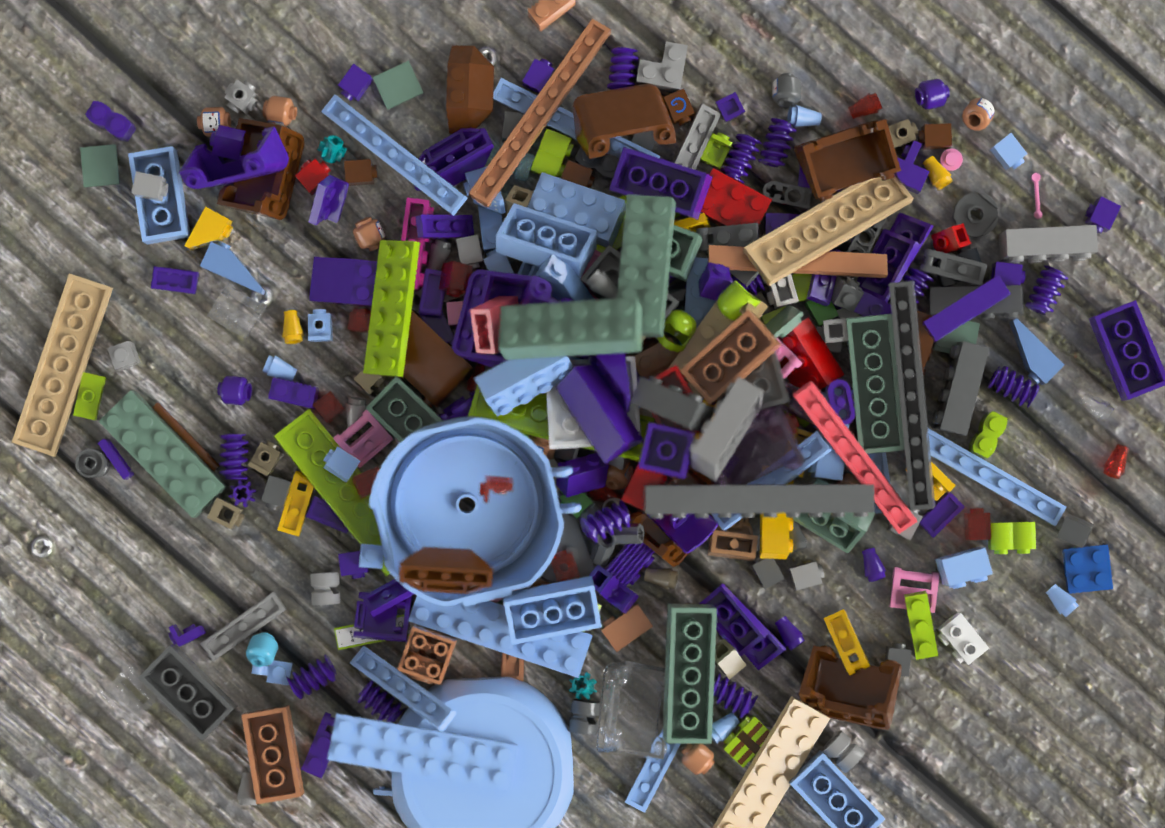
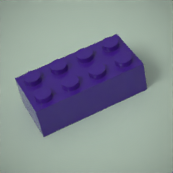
M623 147L609 190L626 197L627 195L672 197L676 203L675 213L698 220L713 177L707 173Z
M1136 300L1089 318L1121 401L1130 400L1165 386V370Z

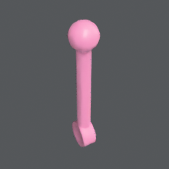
M1034 173L1031 176V180L1034 182L1036 211L1034 212V217L1041 219L1043 214L1040 211L1038 185L1041 176L1038 173Z

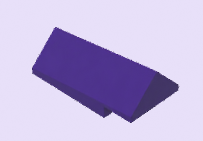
M899 212L890 231L884 228L871 253L887 254V277H859L857 282L860 283V288L887 303L890 299L889 283L901 281L934 226Z
M595 365L574 367L556 386V390L568 406V411L605 464L644 441Z
M724 584L720 585L699 603L712 604L717 608V632L737 651L740 657L745 654L758 671L786 650Z

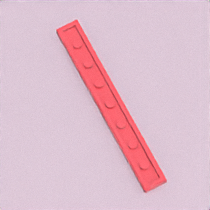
M810 381L794 392L793 397L860 484L874 485V502L898 534L915 524L917 518L814 383Z

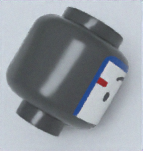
M791 73L781 74L773 81V101L782 108L795 106L801 100V81Z

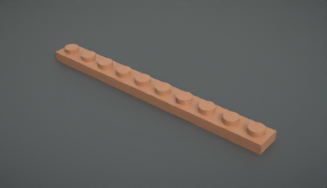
M594 19L589 22L470 190L469 196L486 207L490 206L611 34V29Z

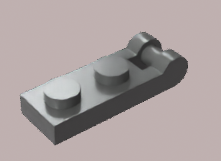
M758 223L696 229V233L700 234L703 240L699 251H708L709 245L746 247L760 239ZM707 235H713L714 243H708Z
M925 249L924 256L926 257L924 264H921L920 271L982 286L987 264ZM934 259L941 260L939 268L932 266Z

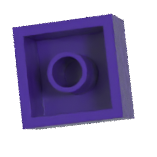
M649 422L639 468L686 478L692 452L690 447L695 440L696 433Z

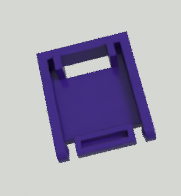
M359 592L358 598L362 599L369 592ZM412 596L374 617L364 601H357L354 628L363 630V632L354 631L353 637L407 642ZM398 608L405 609L403 628L396 627Z

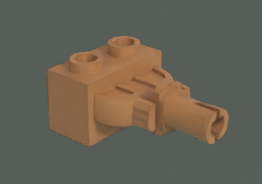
M668 334L664 335L665 338L674 343ZM656 339L642 347L641 352H633L628 356H635L636 371L639 376L649 379L650 376L656 377L666 371L679 352L666 349Z
M743 518L726 531H723L718 525L710 536L708 555L753 561L756 557L758 536L753 535L749 518H744V522Z

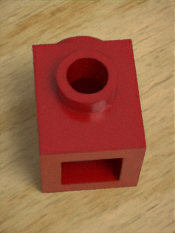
M316 159L313 161L308 160L300 167L301 171L295 177L313 195L317 191L318 183L329 176L328 173L331 170L324 161L319 163Z
M964 223L931 235L934 249L943 253H951L971 244Z

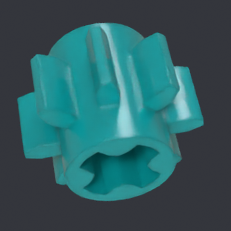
M330 135L328 138L324 137L323 141H320L317 150L322 152L321 158L324 161L335 163L336 161L340 162L342 157L344 158L347 148L342 147L344 142L340 137Z
M588 672L584 676L580 674L579 678L575 677L573 680H569L572 683V688L569 691L576 693L575 698L578 700L582 696L590 700V695L593 692L597 693L594 689V684L597 681L590 679L591 674ZM581 684H586L585 688H580Z

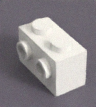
M791 274L770 286L768 285L770 292H767V298L770 305L774 304L775 309L796 304L799 301Z
M959 612L955 613L937 628L940 632L938 635L939 639L945 646L949 644L954 650L952 655L960 664L962 662L967 665L971 664L989 649L965 617Z

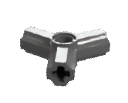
M592 503L580 515L586 520L587 515L592 514L594 516L596 511L599 510L603 513V510L597 503ZM630 523V528L621 524V532L614 527V535L612 536L608 534V531H605V539L597 535L598 542L593 547L590 559L596 565L607 566L616 544L643 543L644 527L640 523Z

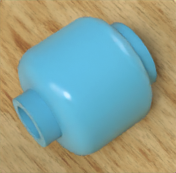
M256 634L250 639L246 650V657L256 667L268 666L274 661L278 650V643L271 634Z

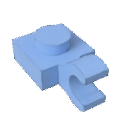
M274 660L269 666L256 667L253 665L251 674L267 675L266 682L289 686L286 676L291 677L293 663Z

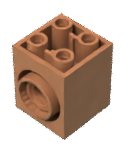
M415 624L412 627L398 670L415 680L441 685L458 638Z

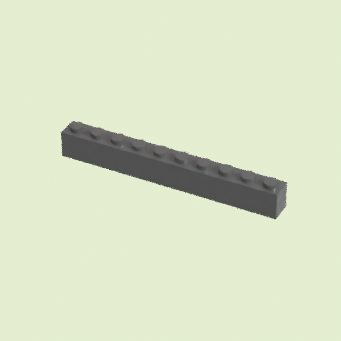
M914 281L889 283L910 510L934 509L935 497Z
M872 484L643 485V513L649 514V518H663V514H672V518H686V514H695V518H709V513H718V518H731L732 513H740L743 518H752L754 513H763V517H777V513H786V517H800V513H809V517H822V513H831V517H845V513H854V517H867V512H874V485Z

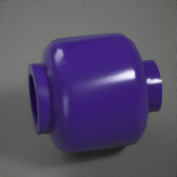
M940 79L922 81L918 88L915 89L917 104L926 110L943 107L950 96L948 85H944Z
M228 375L222 382H219L217 394L221 396V400L225 404L244 405L251 398L252 385L245 377Z

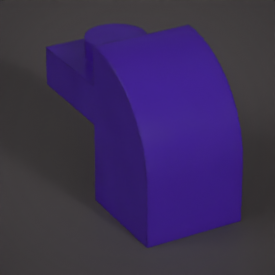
M914 140L910 145L906 144L901 154L904 160L898 158L901 171L894 174L908 191L918 194L922 190L929 171L913 164L922 143Z
M597 565L589 575L592 576L595 593L624 614L628 612L639 598L635 592L620 583L614 575L600 565Z

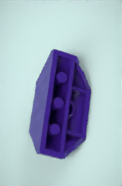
M462 128L424 150L418 159L449 184L455 186L466 179L465 173L485 167L494 145L485 128ZM414 185V188L416 189V191H421L419 188H417V187Z

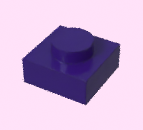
M736 92L715 102L725 123L745 113Z

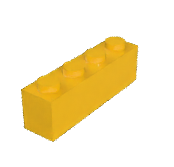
M763 466L762 471L764 472L770 466ZM760 513V558L787 559L789 553L793 552V539H789V531L793 530V517H786V513H777V517H763V513Z

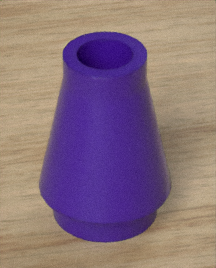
M875 548L862 551L865 578H868L869 582L886 578V569L878 557Z
M786 616L775 622L785 647L788 646L790 651L805 642L802 637L804 634Z

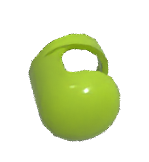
M735 280L718 297L717 306L727 319L736 321L743 315L739 310L744 304L750 303L756 307L761 301L751 295Z
M674 310L665 319L664 331L676 337L682 345L679 346L672 343L664 335L663 338L657 337L662 346L670 351H684L696 332V321L689 313L682 310Z

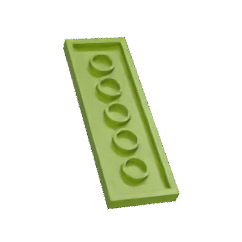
M380 240L364 374L403 377L420 247L419 242Z

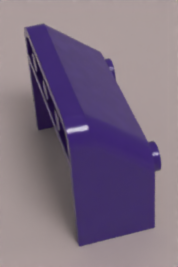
M477 270L472 273L469 278L452 344L453 351L458 356L491 368L507 361L501 351L496 354L476 353L470 309L498 296H518L519 303L521 295L532 276L488 270Z

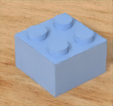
M975 547L935 558L942 585L949 586V588L957 589L964 587L967 581L982 582L988 580V575L993 574L986 548Z

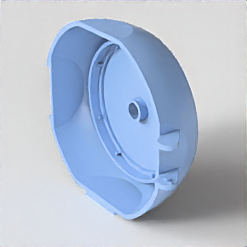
M460 417L433 423L416 430L402 440L389 454L377 474L371 492L370 508L373 510L377 522L386 568L399 582L400 562L423 547L471 549L493 567L492 586L489 588L484 587L479 591L469 594L423 592L410 587L406 583H401L415 595L441 606H449L463 602L464 606L510 596L512 595V590L529 587L543 574L557 551L564 526L562 513L570 514L581 510L580 503L559 504L553 479L554 476L566 477L573 473L572 467H550L547 457L527 436L507 424L492 419ZM464 497L472 498L475 502V507L471 511H463L459 508V501Z
M512 677L443 680L441 685L436 684L426 690L457 713L443 732L518 745L510 791L391 771L392 788L380 786L373 789V795L393 796L396 811L407 828H556L564 817L573 796L571 734L568 731L566 721L556 706L535 687ZM411 708L405 711L398 722L401 725L441 731Z

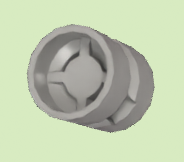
M339 572L310 574L311 587L314 588V591L311 592L312 605L341 603L340 591L337 589V586L340 584Z
M840 730L824 745L822 752L830 760L835 759V765L846 773L860 761L864 751L856 743L851 744V738Z

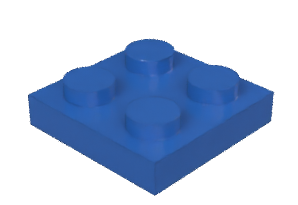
M1107 544L1062 549L1068 594L1113 589L1109 546Z

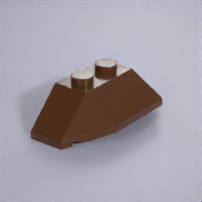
M452 45L447 64L446 95L449 134H453L462 128L476 129L493 112L494 66L475 46Z
M423 547L400 562L399 582L406 583L410 587L423 592L469 594L479 591L484 587L489 588L492 586L493 567L471 549Z

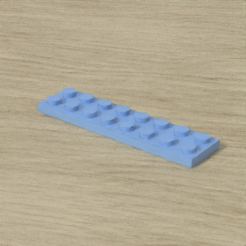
M416 596L409 617V622L579 678L593 636L580 631L512 645L505 606L491 601L464 606L463 602L441 606Z
M337 713L328 760L510 791L518 745Z

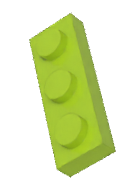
M926 590L904 594L916 660L938 656Z

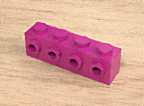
M407 197L401 241H416L420 243L414 291H418L420 286L423 287L425 273H422V265L427 264L428 259L425 243L430 242V238L417 237L416 216L434 215V207H431L429 200Z

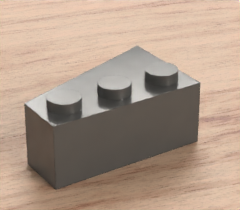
M650 376L649 379L640 377L631 398V403L703 433L702 428L708 419L711 420L715 408L701 403L702 398L689 393L687 397L681 394L683 389L671 384L668 388L662 386L663 381Z

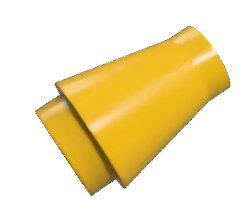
M934 156L929 157L922 163L925 169L929 171L928 176L932 187H936L937 190L945 188L953 181L950 177L952 174Z
M297 310L285 311L282 338L285 339L286 344L301 343L304 333Z

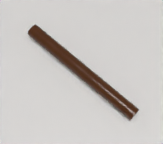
M159 402L152 407L213 471L220 467L219 463Z

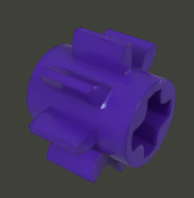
M238 480L239 486H230L234 491L233 494L229 495V498H235V506L243 502V506L248 507L247 501H256L253 498V493H256L257 490L250 488L252 485L251 481L243 485V481ZM246 488L247 490L245 493L248 495L247 498L242 497L240 499L241 494L239 493V490H244Z

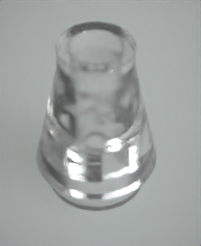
M1086 393L1079 403L1097 421L1101 420L1104 423L1114 410L1110 402L1092 396L1089 393Z

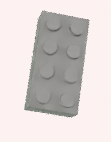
M1097 225L1006 229L998 234L999 261L1019 264L1024 260H1028V263H1041L1046 259H1050V262H1063L1069 258H1073V261H1085L1091 258V255L1098 252Z
M738 377L735 383H730L725 392L726 398L723 402H718L713 412L715 413L712 420L708 419L702 428V436L700 439L696 438L690 447V451H692L690 456L692 468L715 481L762 407L763 390Z

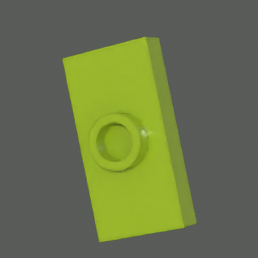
M83 372L73 416L97 420L106 377Z

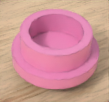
M953 148L945 150L940 156L941 165L948 171L957 170L963 161L961 153Z

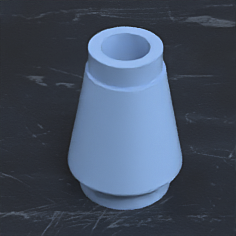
M796 105L789 108L787 122L793 127L819 126L821 123V112Z
M269 355L262 371L267 373L266 376L293 381L297 369L276 355L274 357Z
M1056 584L1046 592L1060 615L1063 614L1067 617L1079 606L1075 602L1076 599Z
M732 712L712 723V741L718 744L720 741L723 743L737 724L740 723Z

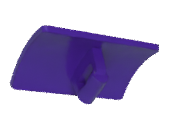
M663 514V518H650L686 554L704 543L718 527V522L710 515L709 518H695V514H686V518H672V514Z

